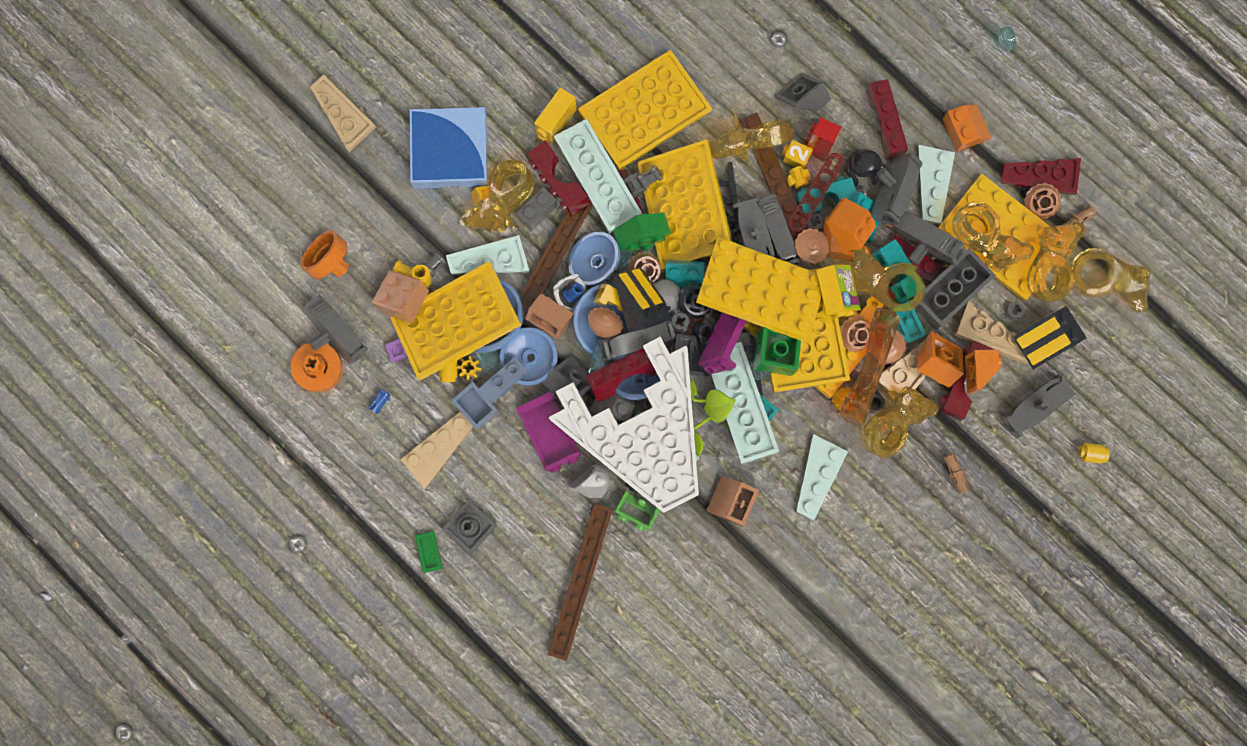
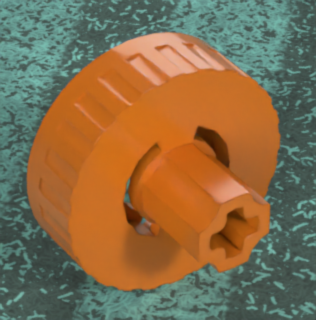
M333 230L322 233L304 252L300 263L301 269L314 279H321L330 272L339 278L348 271L349 267L343 260L347 251V242Z
M307 343L294 353L290 365L291 374L296 383L305 390L313 393H323L331 390L339 383L343 374V361L339 353L330 345L325 344L315 351Z

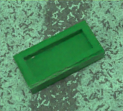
M435 531L415 535L423 574L443 569Z

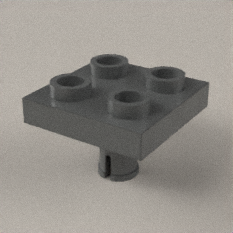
M467 500L442 529L472 555L498 525L470 500Z

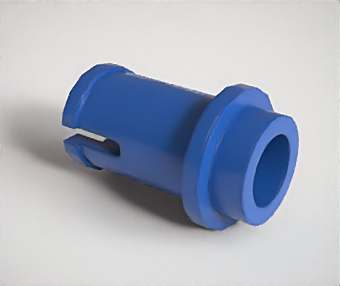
M575 283L571 288L565 289L563 293L564 299L570 303L575 302L578 296L583 293V286L580 283Z
M383 389L377 391V396L368 406L376 414H379L387 400L390 401L389 397L391 395Z

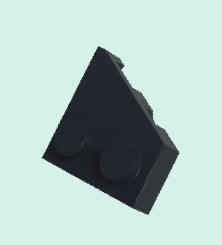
M675 334L673 352L687 346L689 374L708 377V372L698 363L702 354L698 349L696 337Z

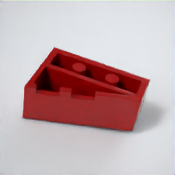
M821 117L818 123L814 122L804 145L813 149L811 155L825 161L841 126Z

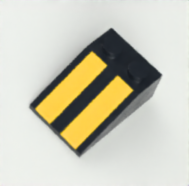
M642 268L613 276L628 332L644 330L670 320L665 300Z
M1065 306L1015 335L1013 339L1034 370L1087 339L1068 307Z

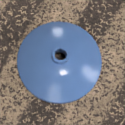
M593 232L581 238L570 253V274H578L585 286H596L608 280L617 269L620 261V247L617 241L605 232Z
M522 328L510 343L501 348L500 362L501 366L504 367L512 358L517 357L528 372L516 383L536 385L546 380L550 372L556 367L558 359L557 348L553 340L545 332L536 328ZM530 354L534 355V359L532 361L528 360V356Z
M636 374L621 382L616 393L630 400L645 399L648 397L644 389L661 380L658 374L652 377L645 374Z

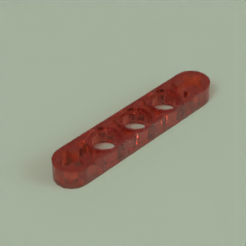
M831 153L827 157L788 221L787 226L791 233L799 234L804 230L843 166L844 158L841 154ZM838 159V164L832 170L829 169L832 164L831 160ZM827 173L830 176V181L823 182L820 179V175ZM818 189L821 192V196L814 198L811 196L810 191ZM804 204L809 205L811 212L808 214L803 213L801 206ZM800 216L802 217V220L799 223L800 227H797L795 229L793 228L794 224L792 222L795 223Z

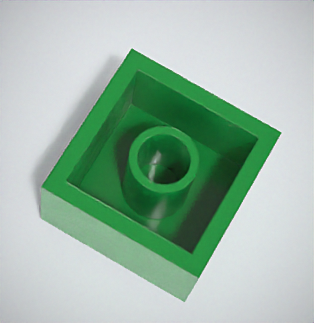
M664 212L635 215L613 230L620 251L628 250L629 252H635L639 249L643 251L652 249L654 244L665 241V237L671 234Z
M762 327L757 332L753 369L792 376L799 368L801 341Z

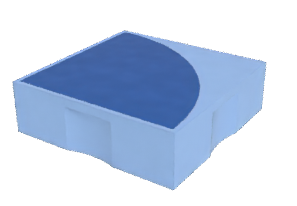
M485 107L410 110V177L414 189L442 188L446 186L481 187L489 185L488 159L486 155L488 141L487 113Z

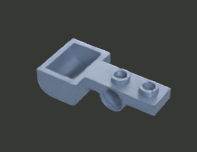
M514 357L481 387L472 381L451 401L472 426L479 430L500 412L494 402L511 390L514 384L528 370L517 357Z

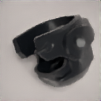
M860 149L849 155L844 172L849 178L852 177L855 187L858 186L856 175L858 177L874 176L872 185H876L878 181L876 174L878 171H881V168H885V165L876 152Z

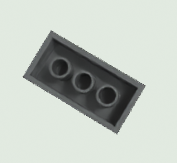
M969 248L957 266L951 264L912 300L911 304L937 330L996 275Z

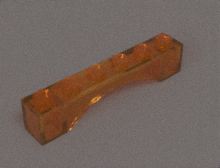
M876 307L870 324L868 346L863 365L855 384L844 399L839 414L848 423L860 426L865 424L900 322V318L895 311Z

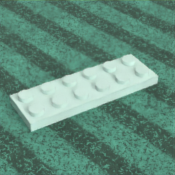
M587 119L554 136V140L609 233L635 215L642 214Z
M741 342L735 344L730 355V359L737 364L736 367L711 375L716 389L736 400L726 419L741 464H745L778 453L779 449Z

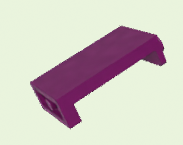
M722 312L698 362L706 372L715 374L736 367L737 364L730 359V355L745 323L748 321Z
M552 392L516 408L546 472L550 471L552 474L562 469L561 465L565 463L571 465L579 461L578 457L581 454L574 439L549 419L550 416L560 412Z

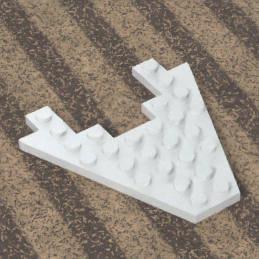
M659 337L643 345L661 380L644 389L652 408L618 425L610 408L591 416L573 382L556 391L565 409L550 416L549 419L664 513L699 495L688 348L684 346L670 354L662 338Z

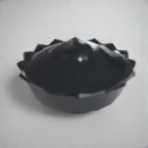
M693 282L692 284H687L678 295L679 300L677 303L679 304V310L686 314L689 319L704 318L710 312V307L696 303L702 283L697 284Z

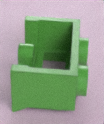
M626 491L615 513L618 514L616 518L625 523L630 520L635 523V528L644 532L645 529L650 530L660 509L647 504L644 500L638 499ZM627 502L651 515L648 523L646 524L623 512L622 508Z

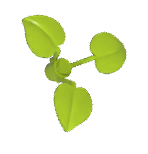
M690 378L691 401L706 403L704 410L709 415L694 426L695 453L697 456H700L703 450V441L695 430L710 419L716 423L724 421L730 414L736 400L717 389L709 391L706 400L697 399L694 397L697 394V387Z

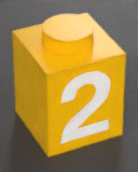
M792 140L790 146L786 144L782 155L785 156L783 162L793 167L802 166L804 169L813 149Z

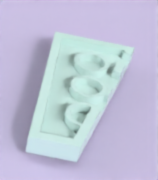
M918 145V158L923 162L919 171L921 219L928 223L940 225L942 223L955 152Z
M519 235L446 255L452 275H465L488 261L491 262L496 273L530 272Z
M814 434L811 439L796 508L797 513L812 521L815 520L848 451Z

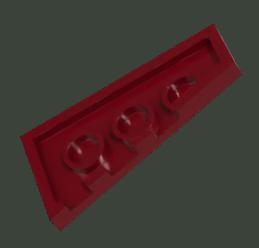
M1081 158L1005 163L1002 168L1001 184L1031 188L1037 184L1047 183L1058 189V193L1076 195Z

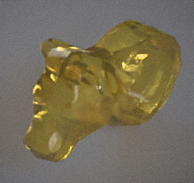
M735 115L732 116L734 127L719 133L718 137L711 141L709 145L712 156L715 159L727 156H742L744 162L748 161L747 151L750 148H767L788 142L795 138L794 129L789 118L778 119L745 129L740 125L739 119Z
M506 160L499 163L489 175V197L480 200L472 210L466 211L463 214L462 221L464 225L469 229L479 228L489 232H504L508 226L513 229L515 224L511 220L510 214L530 196L534 189V176L530 170L518 160ZM520 174V179L516 186L508 191H501L504 181L509 176Z
M973 201L964 205L953 218L952 230L956 238L969 248L983 254L986 258L984 263L987 266L990 265V268L995 272L1009 268L1017 262L1026 261L1034 252V247L1030 243L1021 242L1012 235L1001 234L1000 219L996 211L983 202ZM967 216L978 218L984 224L986 234L975 231L970 226Z
M1070 222L1065 225L1042 227L1039 231V238L1032 237L1031 242L1038 244L1040 251L1035 257L1027 275V285L1031 295L1037 299L1050 302L1062 300L1069 294L1073 287L1074 274L1066 257L1075 250L1079 239L1085 235L1086 227L1084 224ZM1054 266L1057 275L1056 283L1048 291L1045 279L1048 271Z
M863 245L861 249L853 250L851 270L857 292L870 294L884 306L896 312L913 310L923 301L926 286L922 276L916 272L918 267L909 263H899L884 268L872 256L868 246ZM900 274L911 276L917 286L915 297L906 304L895 302L889 294L891 280Z
M1088 249L1074 259L1071 276L1075 284L1081 289V295L1096 298L1115 291L1129 303L1133 311L1140 313L1148 308L1147 295L1150 288L1149 278L1151 272L1146 266L1127 264L1111 253L1101 249ZM1100 258L1105 260L1108 265L1106 279L1098 285L1090 286L1085 284L1081 278L1083 266L1092 259Z
M908 386L902 388L900 393L893 389L889 390L888 394L894 401V405L881 410L868 420L862 432V444L870 453L881 458L895 455L907 439L908 426L922 423L926 418L935 416L939 410L938 404L929 398H925ZM891 427L887 437L880 442L884 432Z

